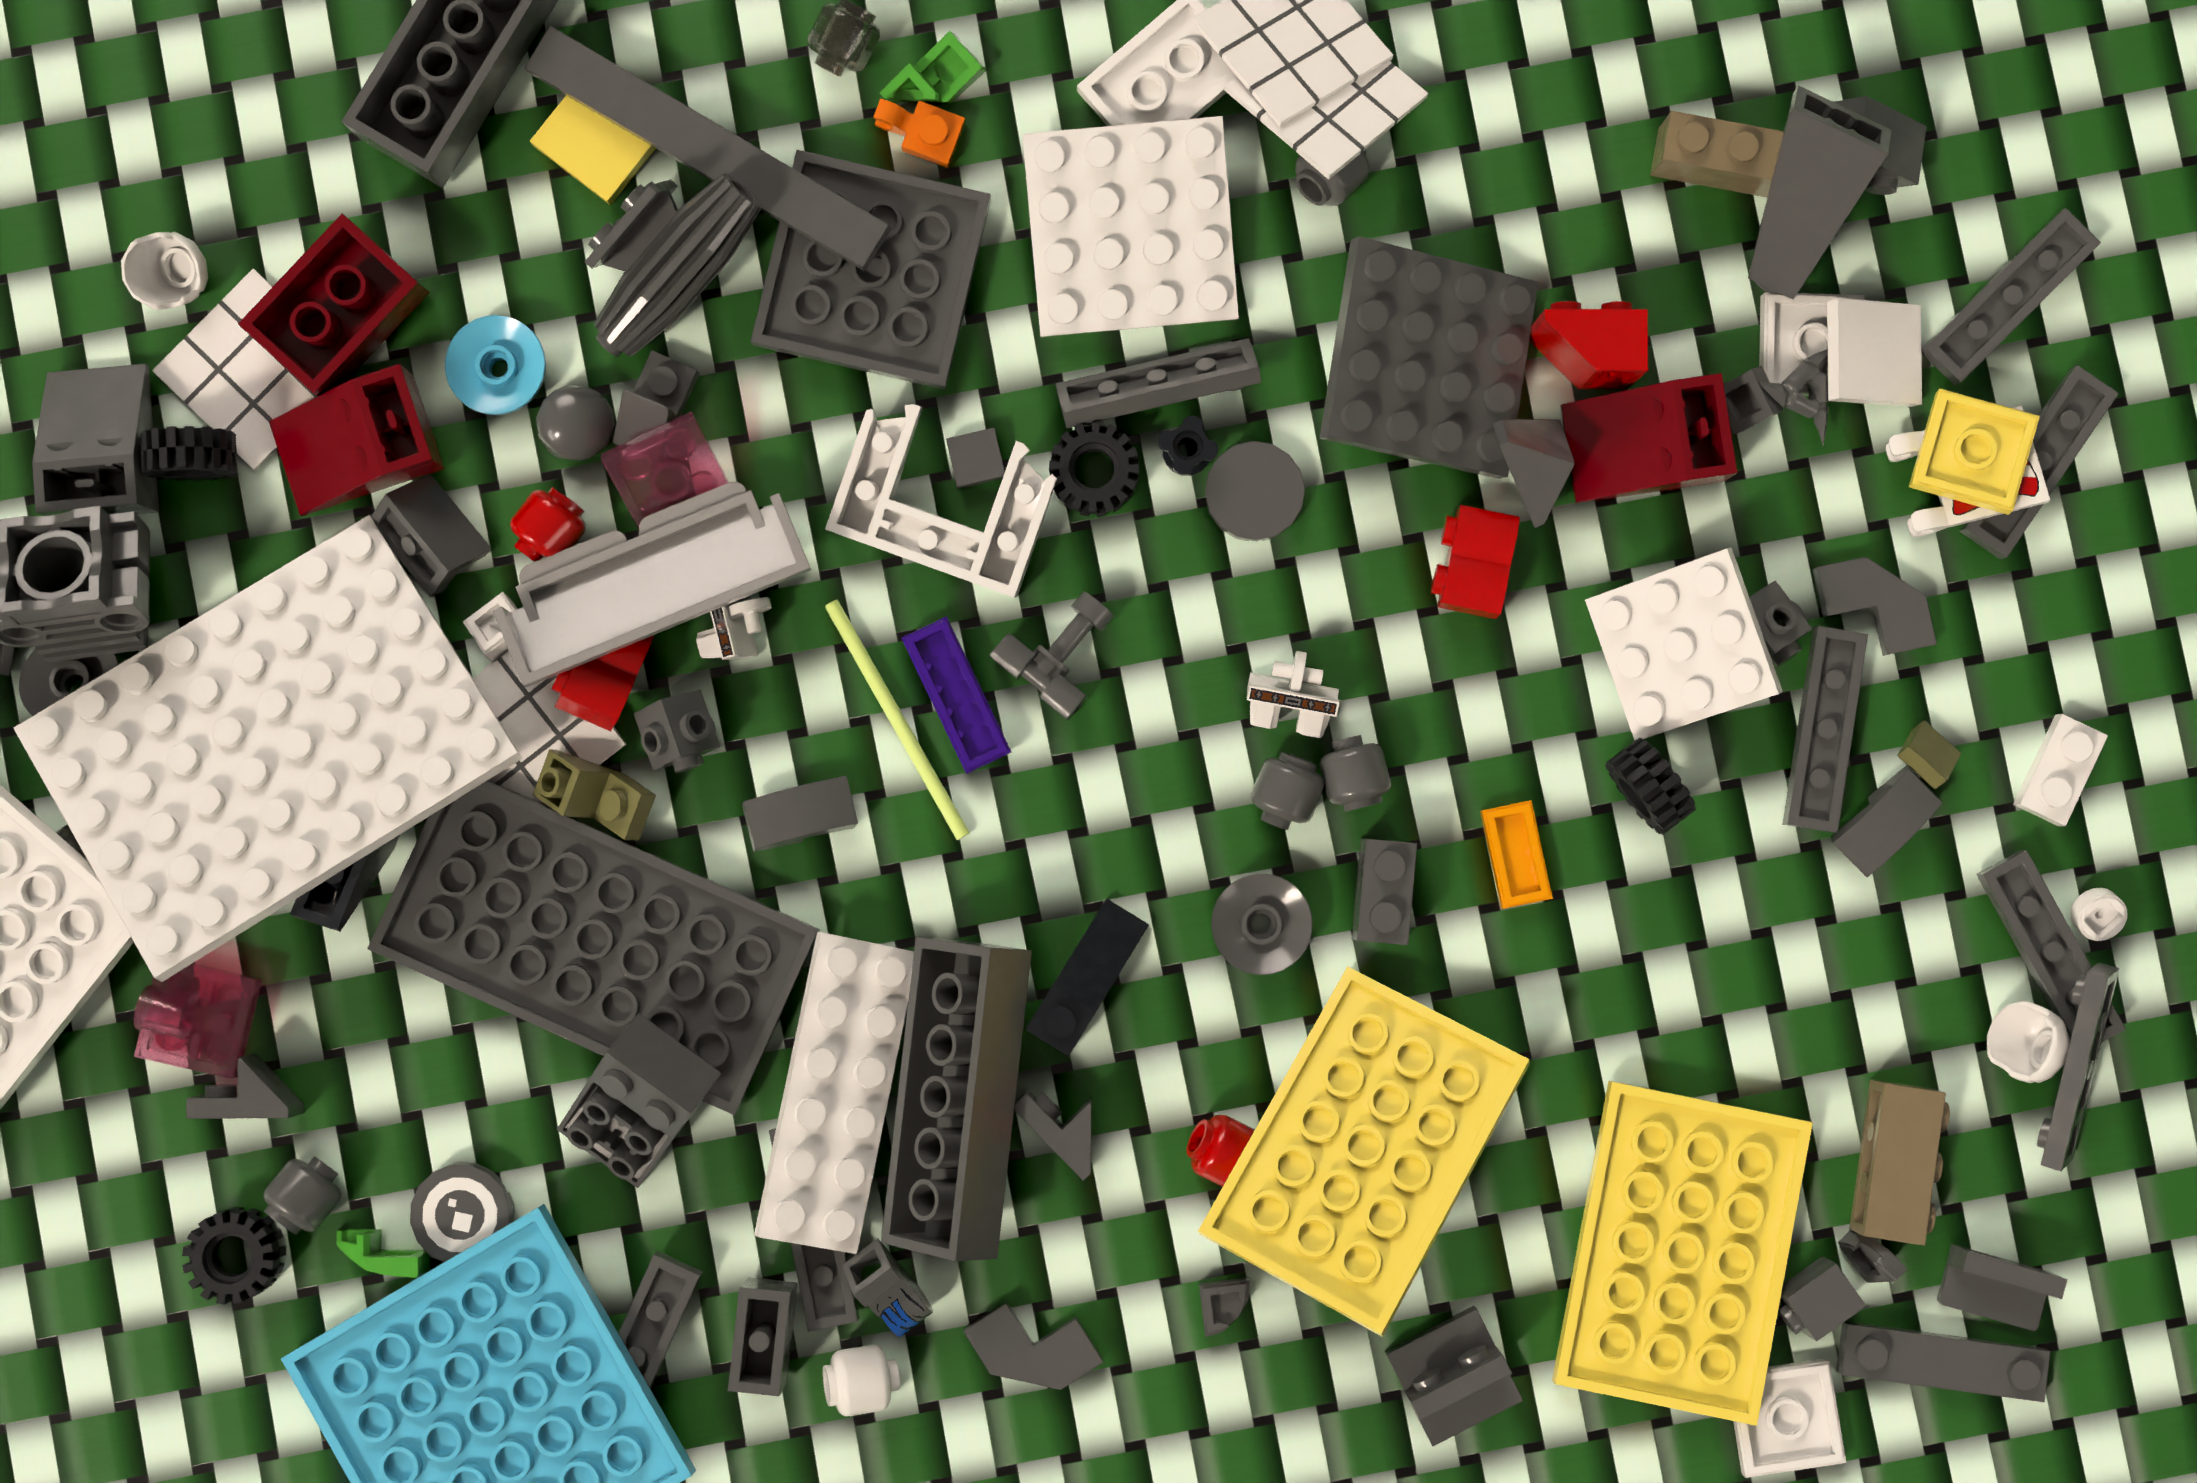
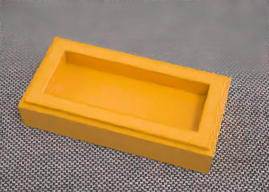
M1532 800L1481 810L1480 814L1501 909L1553 899Z

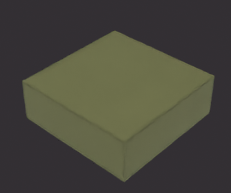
M1923 720L1911 730L1897 756L1931 787L1936 789L1948 780L1962 753Z

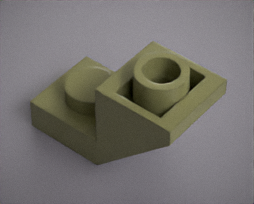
M553 749L548 751L533 792L536 798L562 816L594 818L622 839L637 841L640 840L656 797L654 793L624 773Z

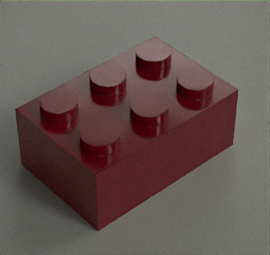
M342 213L246 314L238 325L313 394L320 396L347 382L430 292Z

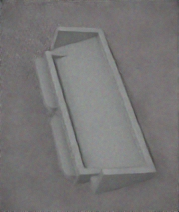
M729 482L646 516L640 522L639 530L641 535L627 540L623 533L615 530L609 531L523 567L519 574L521 584L516 586L523 607L512 612L503 607L492 610L523 686L527 688L810 571V565L780 494L777 493L770 496L773 505L760 510L751 490L746 491L745 487L739 482Z

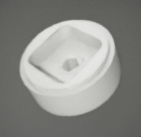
M2093 888L2085 891L2075 900L2071 908V921L2086 938L2094 941H2103L2114 937L2122 930L2128 913L2124 902L2112 891L2106 888Z

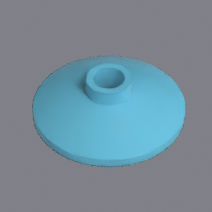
M490 315L469 322L456 333L446 353L445 372L453 393L466 406L483 414L503 415L519 410L535 397L545 377L546 359L539 339L525 324L511 317ZM498 361H506L508 364L507 372L501 377L493 376V365Z

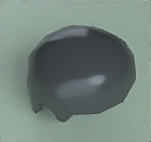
M579 385L563 386L554 390L542 401L536 417L538 439L551 455L567 460L584 461L592 458L607 447L614 431L613 411L606 398H603L600 392L592 388Z

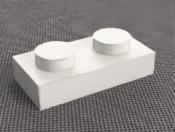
M2064 714L2055 715L2013 805L2056 826H2066L2108 735Z

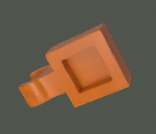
M880 99L873 117L876 119V127L905 137L901 146L902 152L947 169L965 125L964 117L919 100L914 114L893 102Z

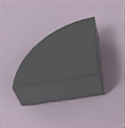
M1849 1231L1838 1241L1841 1250L1868 1283L1896 1281L1907 1271L1894 1254L1871 1237H1865L1854 1231Z
M1249 1277L1199 1283L1205 1337L1224 1331L1239 1317L1248 1301L1250 1291Z

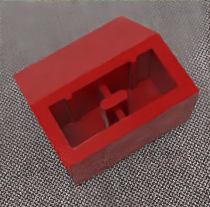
M1575 301L1555 302L1550 305V309H1544L1531 326L1529 342L1577 389L1628 390L1648 371V309H1632V303L1625 301L1603 303L1601 309H1581V303Z

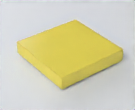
M568 96L564 97L530 140L535 148L610 206L656 149Z
M1939 388L1935 393L1909 487L2009 515L2014 509L2040 416Z

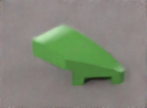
M949 31L915 66L909 63L880 94L885 99L891 101L918 102L919 100L925 103L950 104L986 71V68L959 38Z
M382 1229L337 1230L336 1245L352 1261L366 1271L396 1277L418 1278L431 1270V1256L425 1250L381 1249Z

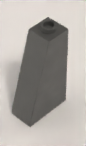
M1799 85L1797 86L1792 96L1748 279L1755 281L1761 289L1768 293H1780L1790 299L1795 298L1887 157L1891 129Z

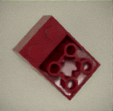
M401 364L351 379L269 421L300 516L445 469L414 375Z
M1722 373L1671 380L1560 405L1564 433L1575 463L1570 472L1575 504L1722 483L1737 474Z

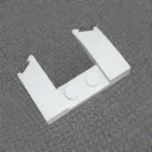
M915 404L905 405L906 417L876 420L874 409L866 410L825 530L1005 595L1017 597L1057 478L1051 474L1044 481L1023 459L1030 452L1029 448L1025 444L1016 441L985 530L981 532L894 500L922 407Z

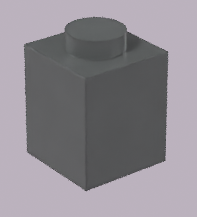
M1821 1256L1783 1284L1780 1298L1783 1305L1779 1307L1778 1313L1795 1335L1802 1331L1817 1342L1865 1308L1866 1304L1835 1262Z

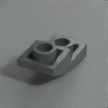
M1907 765L1868 796L1870 804L1842 826L1838 833L1831 835L1832 843L1866 877H1869L1901 849L1942 804V800Z
M846 776L788 788L742 803L753 852L802 843L807 837L853 829L858 824Z

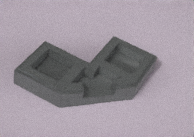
M1867 557L1812 569L1823 618L1872 607L1883 656L1937 644L1926 595Z
M1005 1301L965 1327L963 1331L989 1373L995 1376L1061 1390L1103 1363V1357L1077 1316L1033 1343L1012 1308Z

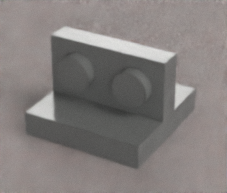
M1475 1306L1385 1350L1432 1447L1523 1401L1511 1377L1512 1372L1503 1354L1495 1346Z

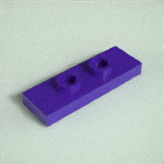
M947 616L902 637L901 639L965 773L969 774L1012 753Z

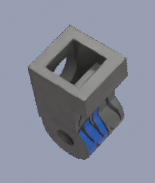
M878 1238L841 1265L854 1297L864 1307L868 1306L878 1317L880 1316L898 1337L903 1336L933 1313V1309L920 1287ZM879 1260L882 1267L866 1279H863L861 1277L862 1269L868 1263Z

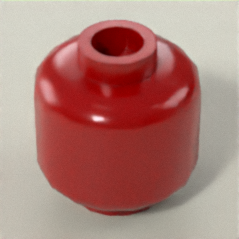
M551 487L548 493L544 490H534L510 521L512 532L519 538L514 547L536 562L543 557L553 556L558 552L575 546L586 530V524L581 518L585 511L554 487Z
M1218 1114L1209 1120H1201L1191 1133L1186 1149L1187 1156L1191 1157V1166L1194 1173L1223 1187L1255 1129L1227 1115Z

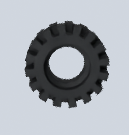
M1092 422L1090 426H1083V423L1074 426L1075 430L1070 433L1066 431L1060 437V442L1058 445L1055 444L1052 450L1051 461L1049 460V473L1057 478L1054 493L1058 499L1064 502L1068 509L1079 511L1080 515L1087 517L1089 514H1097V517L1106 516L1107 512L1112 510L1116 512L1121 509V505L1126 501L1128 502L1133 496V491L1137 487L1139 479L1138 454L1135 447H1132L1125 433L1123 435L1117 432V428L1110 424L1108 427L1100 426V422ZM1087 452H1102L1113 463V477L1103 487L1088 488L1082 485L1075 476L1076 462Z
M169 426L166 429L151 428V430H144L140 433L141 469L143 476L159 478L161 480L175 479V481H185V479H193V481H203V479H227L237 475L236 434L233 431H226V429L221 428L212 429V427L194 428V426H184V428H177L176 426Z
M1638 738L1606 762L1607 765L1605 766L1610 772L1609 776L1617 784L1616 787L1619 792L1624 794L1627 798L1626 801L1635 808L1637 815L1641 819L1644 818L1647 825L1651 829L1654 828L1656 833L1665 834L1696 810L1695 801L1689 795L1691 793L1688 788L1681 783L1682 779L1680 776L1673 772L1669 762L1666 759L1663 760L1659 751L1654 747L1652 748L1646 740Z
M235 1207L216 1213L198 1223L200 1227L192 1230L187 1239L192 1241L191 1244L183 1247L182 1256H189V1262L182 1265L184 1274L192 1271L195 1277L188 1282L192 1289L201 1286L204 1289L200 1294L201 1297L206 1300L216 1297L217 1304L225 1305L233 1301V1304L241 1303L272 1286L277 1280L274 1276L281 1273L285 1263H281L279 1260L280 1257L286 1255V1246L279 1247L278 1240L284 1236L281 1229L275 1232L270 1226L275 1221L270 1216L261 1218L259 1217L261 1211L252 1208L244 1211V1207ZM228 1236L244 1239L251 1248L252 1262L243 1274H230L218 1262V1247Z

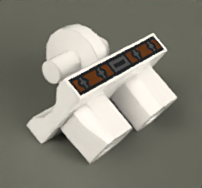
M752 594L711 611L714 628L697 633L696 641L700 656L702 658H722V660H744L758 656L753 633L762 631L758 614L772 608L770 599L768 597L754 599Z
M1296 651L1293 664L1274 661L1271 676L1250 672L1247 686V700L1250 701V724L1268 729L1276 728L1280 708H1292L1299 710L1296 732L1306 736L1322 738L1330 716L1337 717L1340 703L1338 700L1339 689L1321 686L1323 670L1305 667L1307 653Z

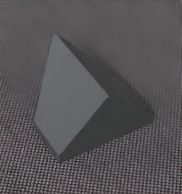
M1557 419L1499 420L1493 423L1499 447L1534 527L1544 525L1575 464L1561 422Z

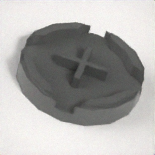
M1251 441L1234 445L1217 458L1208 473L1205 497L1208 512L1221 530L1235 539L1264 541L1277 537L1291 527L1302 509L1305 487L1301 470L1288 453L1273 444Z

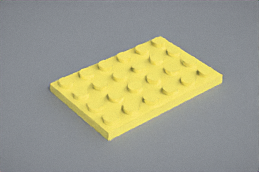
M1347 966L1198 1232L1208 1240L1383 1337L1529 1067V1059Z
M1608 1081L1552 1381L1555 1384L1757 1426L1813 1122Z

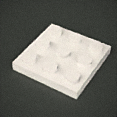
M1726 548L1585 600L1634 740L1638 738L1645 739L1783 692L1732 548Z

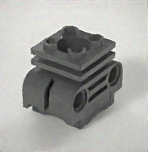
M101 506L78 508L51 516H20L0 519V644L12 647L35 646V651L39 655L44 654V659L48 663L148 648L150 612V530L134 511L108 515Z

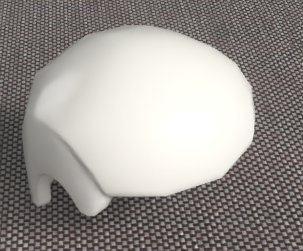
M156 232L136 238L130 243L121 260L122 281L131 296L153 309L175 308L191 303L204 291L208 281L205 257L194 241L176 232Z
M2019 1001L2007 1004L1993 1018L1987 1033V1055L1993 1064L2009 1073V1076L2030 1084L2034 1082L2041 1083L2052 1078L2065 1064L2070 1037L2064 1021L2051 1010L2029 1001Z

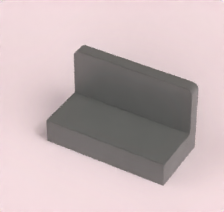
M425 475L386 493L371 516L394 554L430 598L444 591L461 568L485 557L490 551L488 543L432 475Z
M1951 1244L1937 1301L1944 1306L2035 1331L2039 1326L2046 1296L2049 1295L2063 1299L2068 1279L2046 1270Z

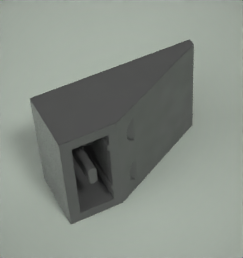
M148 364L47 372L32 461L35 511L37 514L51 516L73 509L101 506L108 515L132 511L136 514L159 512L157 478L143 476L141 469L140 433L153 428Z
M638 1013L606 1052L556 1130L565 1135L575 1147L587 1151L609 1167L615 1176L627 1180L636 1188H639L722 1073Z

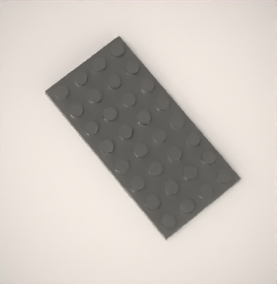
M487 780L427 818L367 949L602 1056L606 1054L639 1013L722 1073L702 1101L732 1115H736L820 929L577 819L562 816L546 805Z

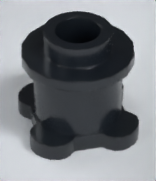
M1187 416L1183 421V425L1173 431H1163L1158 439V445L1163 451L1162 456L1165 464L1172 472L1181 476H1192L1200 473L1207 467L1209 461L1214 460L1218 453L1216 442L1208 439L1202 429L1203 422L1197 416ZM1186 443L1191 444L1195 447L1196 453L1190 457L1183 456L1178 450L1179 446Z

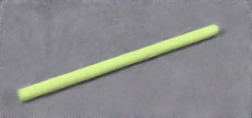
M838 599L828 603L825 606L828 614L956 840L965 837L970 832Z

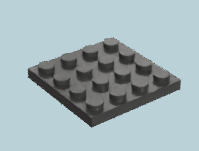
M796 150L793 169L889 224L891 230L866 271H863L779 221L750 342L753 346L946 390L991 203V194Z
M1360 236L1352 239L1348 254L1319 439L1501 479L1508 477L1509 467L1499 447L1493 423L1502 419H1517L1538 282Z

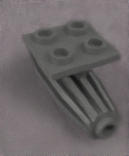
M722 173L679 210L671 195L678 185L671 179L656 184L651 181L645 187L640 184L621 205V208L626 212L625 215L613 225L609 222L606 223L591 239L588 245L594 251L584 261L591 269L605 265L625 271L594 322L599 332L596 339L609 353L617 357L623 352L628 356L635 355L677 321L731 260L762 209L758 199L731 175Z

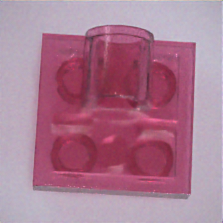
M194 963L163 982L153 977L152 984L145 987L135 1008L134 1025L136 1029L140 1030L134 1057L230 1079L238 1078V1058L245 1054L262 979Z

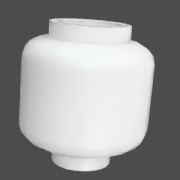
M878 1345L849 1348L835 1352L832 1355L830 1365L823 1366V1385L828 1406H836L838 1412L843 1416H854L885 1410L891 1400V1391L900 1389V1377L896 1360H887L885 1353Z

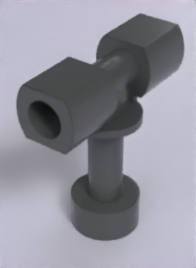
M1085 591L1071 605L1078 614L1048 650L1039 645L1032 652L1013 635L1008 633L990 654V657L1017 680L1023 677L1041 691L1040 698L1068 721L1083 705L1087 696L1064 678L1070 670L1063 662L1093 626L1102 632L1114 617L1104 605Z

